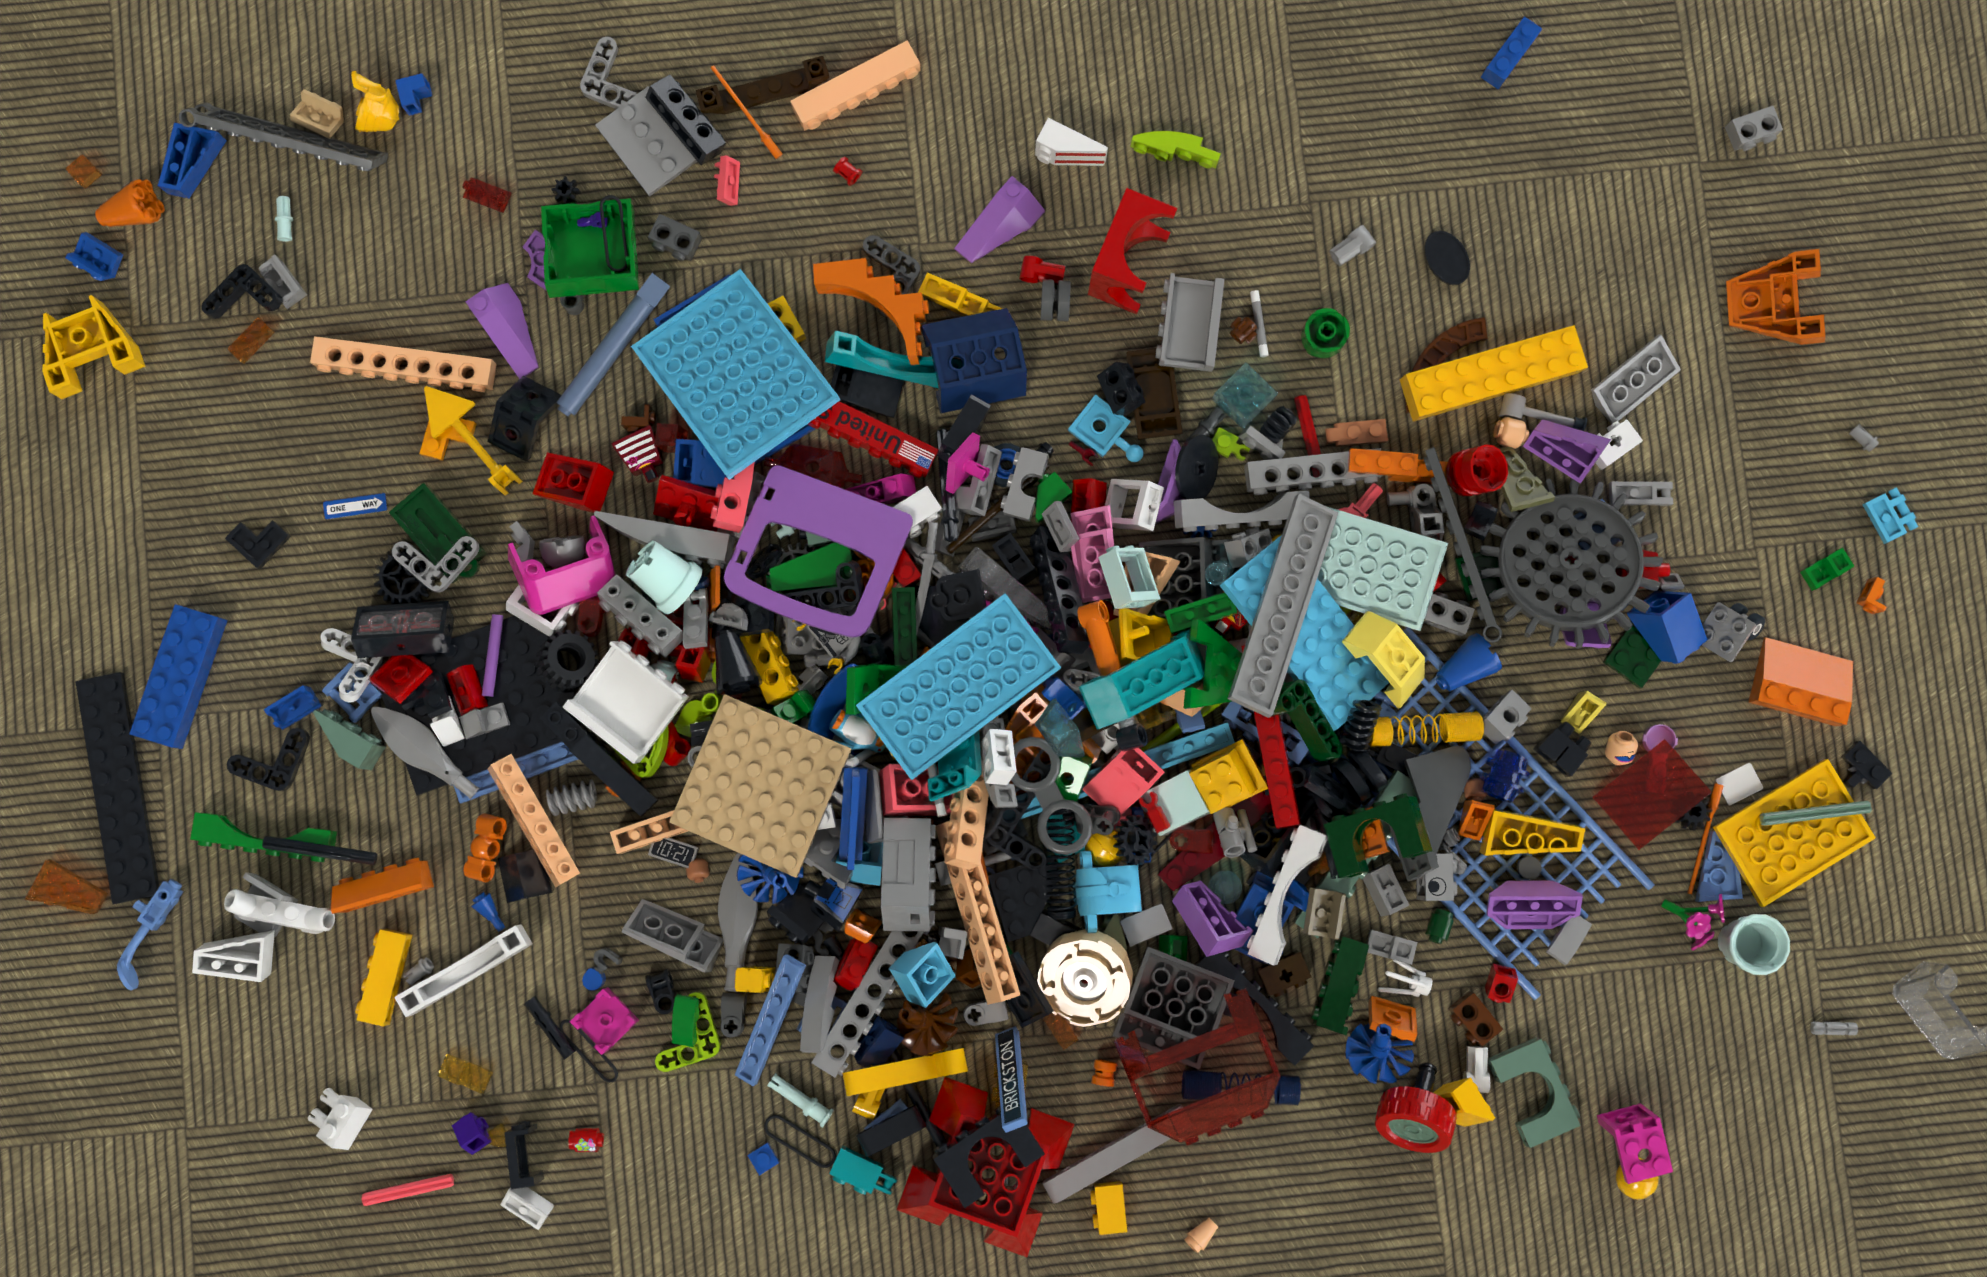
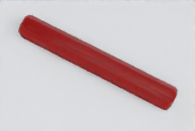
M1297 396L1294 398L1307 454L1308 456L1319 455L1321 450L1307 396ZM1312 467L1313 477H1319V470Z

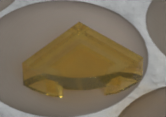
M502 1123L488 1131L492 1141L489 1143L490 1145L497 1147L506 1146L504 1132L507 1130Z

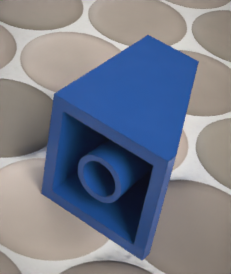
M1655 591L1643 600L1650 605L1646 613L1637 610L1635 607L1627 612L1630 620L1661 661L1672 662L1673 664L1681 663L1689 654L1698 650L1708 640L1691 593Z

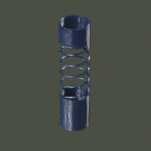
M1183 1071V1100L1195 1099V1101L1211 1100L1219 1102L1222 1090L1221 1075L1223 1074L1227 1102H1229L1230 1088L1234 1075L1237 1080L1239 1103L1241 1102L1246 1075L1249 1080L1251 1103H1253L1254 1089L1258 1076L1262 1086L1263 1104H1265L1266 1089L1270 1076L1274 1086L1275 1105L1298 1106L1300 1102L1301 1083L1300 1077L1296 1075H1278L1275 1084L1274 1077L1270 1074L1266 1079L1264 1087L1262 1077L1258 1073L1255 1076L1252 1087L1250 1076L1248 1073H1245L1240 1087L1238 1076L1234 1072L1231 1075L1228 1087L1224 1072Z

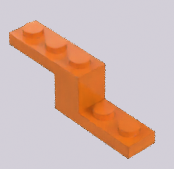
M1349 449L1348 472L1388 475V481L1432 484L1430 478L1434 477L1433 471L1427 470L1424 460L1418 459V454ZM1440 461L1444 476L1449 486L1446 477V466L1448 462Z

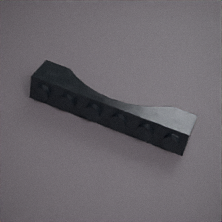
M1226 951L1206 957L1204 954L1194 965L1235 980L1233 987L1246 993L1264 1011L1273 1031L1275 1047L1295 1066L1314 1047L1310 1042L1312 1037L1303 1028L1299 1031L1293 1025L1296 1021L1287 1012L1282 1014L1277 1009L1279 1004L1271 996L1266 998L1261 993L1263 988L1254 979L1250 982L1244 976L1247 972L1238 963L1233 965L1228 960L1230 955Z

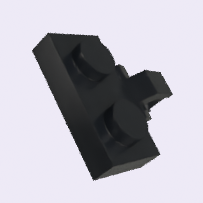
M1856 741L1841 756L1850 766L1848 770L1851 773L1842 781L1848 788H1854L1861 782L1862 784L1867 783L1872 789H1878L1893 774L1861 741Z

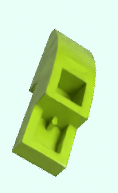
M1153 131L1133 135L1130 147L1134 148V151L1140 154L1148 153L1154 155L1157 160L1163 162L1167 160L1172 162L1173 156L1176 154L1182 160L1199 162V165L1204 168L1213 167L1216 169L1221 155L1219 152L1202 147V137L1174 131Z

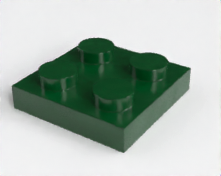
M1632 626L1630 630H1625L1603 663L1641 689L1661 663V660L1641 633Z

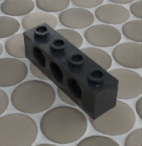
M668 75L650 85L645 98L700 165L721 154L726 144L723 136L710 124L709 119L701 113L693 99L688 97L678 81H675L671 75Z

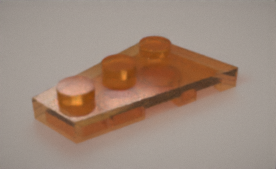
M48 859L45 860L25 900L39 901L47 905H58L70 910L96 914L108 893L55 861Z

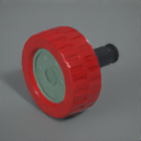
M1420 1064L1414 1087L1399 1086L1390 1088L1382 1094L1375 1118L1377 1131L1389 1142L1407 1150L1436 1153L1447 1149L1452 1142L1457 1114L1454 1107L1447 1100L1432 1092L1436 1078L1435 1074L1437 1073V1068L1433 1064Z

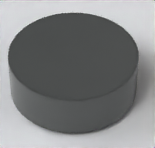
M1526 856L1517 863V872L1524 879H1535L1541 873V863L1535 857Z

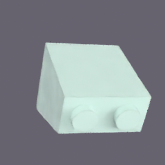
M1187 770L1165 781L1141 796L1144 797L1147 803L1152 801L1150 792L1154 791L1158 796L1157 805L1161 806L1171 826L1158 833L1159 836L1167 835L1210 814L1189 775L1191 770ZM1141 806L1144 812L1147 813V808Z

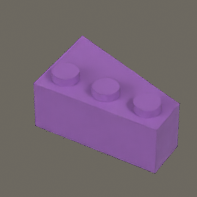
M1542 419L1523 447L1578 483H1581L1611 439Z
M1200 880L1183 885L1172 902L1206 957L1242 947L1253 930L1249 926L1245 928L1236 919L1237 915L1233 911H1227L1220 904L1222 900Z

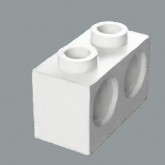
M989 729L981 741L985 783L1008 785L1017 772L1012 731Z

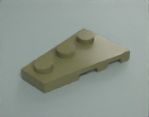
M1512 447L1499 448L1508 464V476L1501 490L1510 512L1554 502L1555 496L1551 491L1548 492L1543 487L1542 481L1529 471L1527 464Z

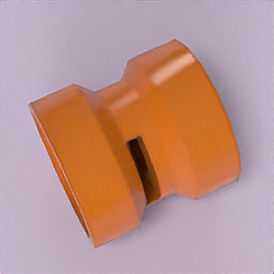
M1095 1059V1074L1092 1075L1091 1083L1114 1087L1115 1079L1113 1078V1073L1117 1069V1063Z

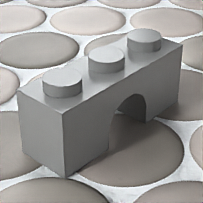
M1021 447L1020 452H1016L1013 465H1016L1015 472L1009 475L1007 487H1010L1008 496H1003L1000 507L1004 509V515L1031 522L1037 500L1035 497L1024 494L1022 485L1029 477L1043 479L1049 459L1048 454Z

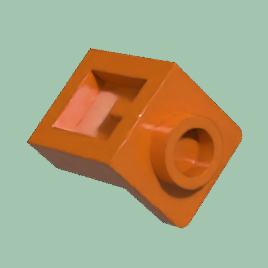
M1879 577L1867 580L1856 602L1863 606L1862 609L1864 611L1876 614L1886 610L1887 607L1876 601L1884 592L1882 587L1885 580Z

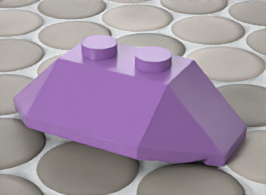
M1172 439L1158 485L1164 487L1155 524L1174 515V501L1185 500L1180 495L1175 480L1176 462L1181 450V446L1176 439Z
M1506 881L1489 893L1486 913L1487 916L1493 918L1505 929H1553L1567 922L1572 917L1580 916L1583 896L1581 893L1555 881Z

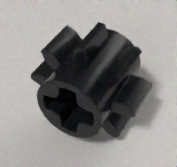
M564 176V180H555L556 188L551 189L554 194H557L555 200L557 202L563 200L564 204H569L572 201L577 202L576 195L581 194V191L575 188L577 186L576 180L574 179L570 182L566 176Z

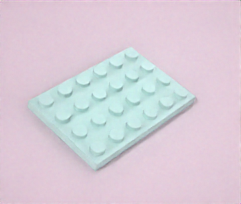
M1328 507L1338 512V516L1317 577L1339 606L1364 614L1370 611L1399 625L1421 631L1448 543Z

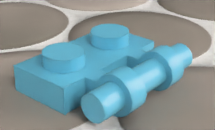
M1897 487L1888 491L1892 500H1889L1886 493L1862 504L1884 544L1906 534L1907 531L1903 526L1905 523L1910 531L1919 527L1915 521L1916 516L1914 512H1910L1905 503L1906 498L1904 494L1901 495ZM1894 506L1898 508L1902 516L1901 518L1898 517L1896 511L1893 508Z

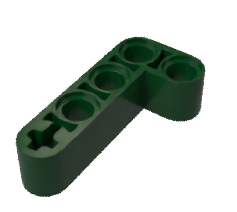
M1302 679L1283 683L1273 716L1284 713L1289 714L1316 761L1321 762L1340 757L1342 745L1317 704L1307 683Z

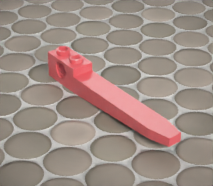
M755 462L729 480L725 477L722 484L717 485L715 497L718 498L717 506L713 505L710 516L711 519H714L713 527L740 533L744 524ZM725 501H731V502H733L734 505H735V508L730 509V508L726 507V505H725L724 502H725Z

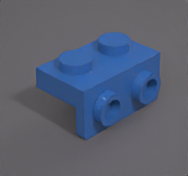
M84 232L80 235L75 251L67 253L65 258L71 261L72 265L76 268L84 269L90 273L94 279L104 281L115 278L123 254L88 232Z

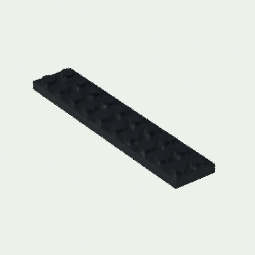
M118 672L75 681L112 905L153 897L160 886L135 737L129 734L132 728V720L124 673Z

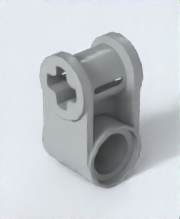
M986 1000L971 1003L965 1007L963 1012L965 1021L972 1026L996 1023L1009 1019L1005 1001L987 1005ZM971 1009L980 1012L977 1020L973 1021L972 1017H968V1014H971Z

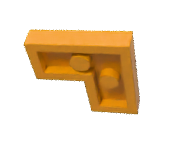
M460 418L464 426L474 435L476 423ZM428 421L419 454L443 461L449 440L468 443L453 426H450L434 439L431 435L430 423Z

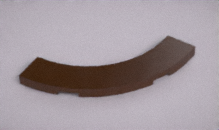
M1485 317L1459 323L1441 333L1424 349L1411 372L1442 364L1447 357L1458 349L1475 342L1486 341L1488 337ZM1405 399V414H1406V413H1410V412H1409L1408 405H1407V402H1406V399Z

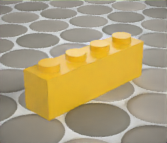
M380 929L379 933L375 934L373 946H375L374 953L369 957L367 963L369 973L367 978L363 980L361 991H363L362 1000H359L355 1013L358 1014L357 1021L383 1027L390 1025L396 1002L394 997L398 994L412 934L390 929Z

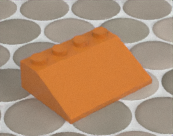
M1764 637L1749 703L1832 726L1847 725L1852 705L1853 661Z

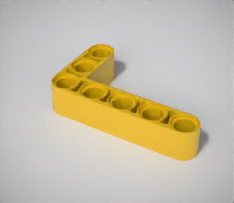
M964 1048L933 1054L932 1056H923L842 1074L846 1096H852L968 1072Z

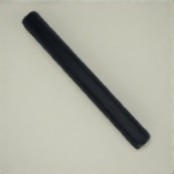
M265 836L262 847L265 849L375 865L378 857L375 852Z

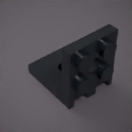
M522 376L496 401L487 442L527 462L532 456L539 423L558 406L556 402L561 397V394L530 378ZM509 429L515 431L517 436L512 435Z

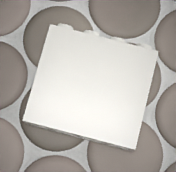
M622 640L620 642L611 641L609 644L612 647L572 700H567L563 708L633 764L640 763L689 696L684 693L685 689L675 682L673 684L666 679L667 675L657 668L654 670L648 665L650 662L640 654L636 656L631 652L632 648Z

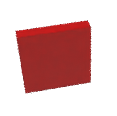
M413 655L392 656L369 680L373 685L401 704L433 671Z

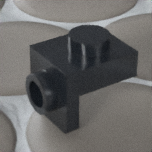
M1477 501L1464 527V532L1484 541L1492 523L1495 521L1498 509L1489 503Z

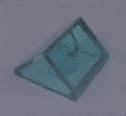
M1056 698L1051 700L1035 726L1057 756L1078 758L1085 756L1078 727Z

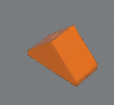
M1474 800L1464 801L1458 829L1459 836L1480 841L1495 809L1494 805Z

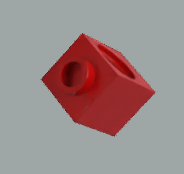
M1493 963L1485 985L1487 997L1497 1003H1510L1518 982L1516 970ZM1500 983L1505 984L1503 987H1496Z

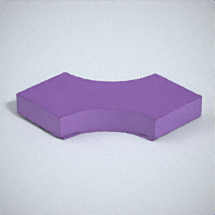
M535 229L523 245V248L531 258V269L528 279L546 290L543 259L545 240L543 234Z

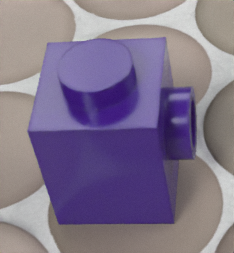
M472 1112L463 1116L452 1125L460 1147L471 1155L492 1142L487 1132L489 1128L487 1122L483 1117L480 1116L478 1118Z

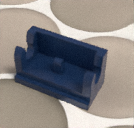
M878 1016L868 1034L863 1035L858 1041L861 1045L854 1055L857 1064L865 1068L884 1065L904 1039L901 1033L895 1031L897 1026Z

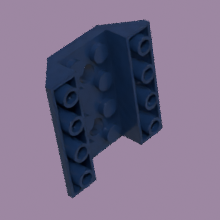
M1007 308L921 325L925 347H930L939 390L936 391L940 414L963 409L971 394L988 404L1026 396L1027 369L1018 328ZM996 348L1004 350L1005 358L1003 360H998L995 357L994 351ZM955 356L962 360V367L960 369L954 368L951 364V360Z

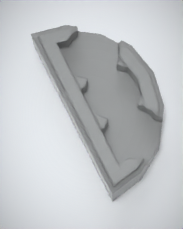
M733 603L722 604V607L716 612L713 611L708 619L709 622L747 631V614L743 608Z

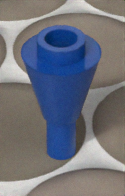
M482 892L472 899L474 904L471 907L490 921L498 932L506 927L498 916L490 893L486 895Z

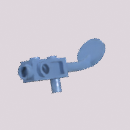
M170 879L168 882L163 881L147 905L140 900H137L133 905V908L141 913L137 921L142 923V925L125 948L117 963L120 980L128 990L132 991L138 988L139 985L137 973L131 964L137 947L149 930L157 931L165 922L167 915L179 902V898L184 892L181 890L182 885L173 879Z

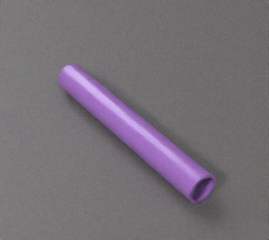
M492 614L482 696H494L503 624L502 615Z

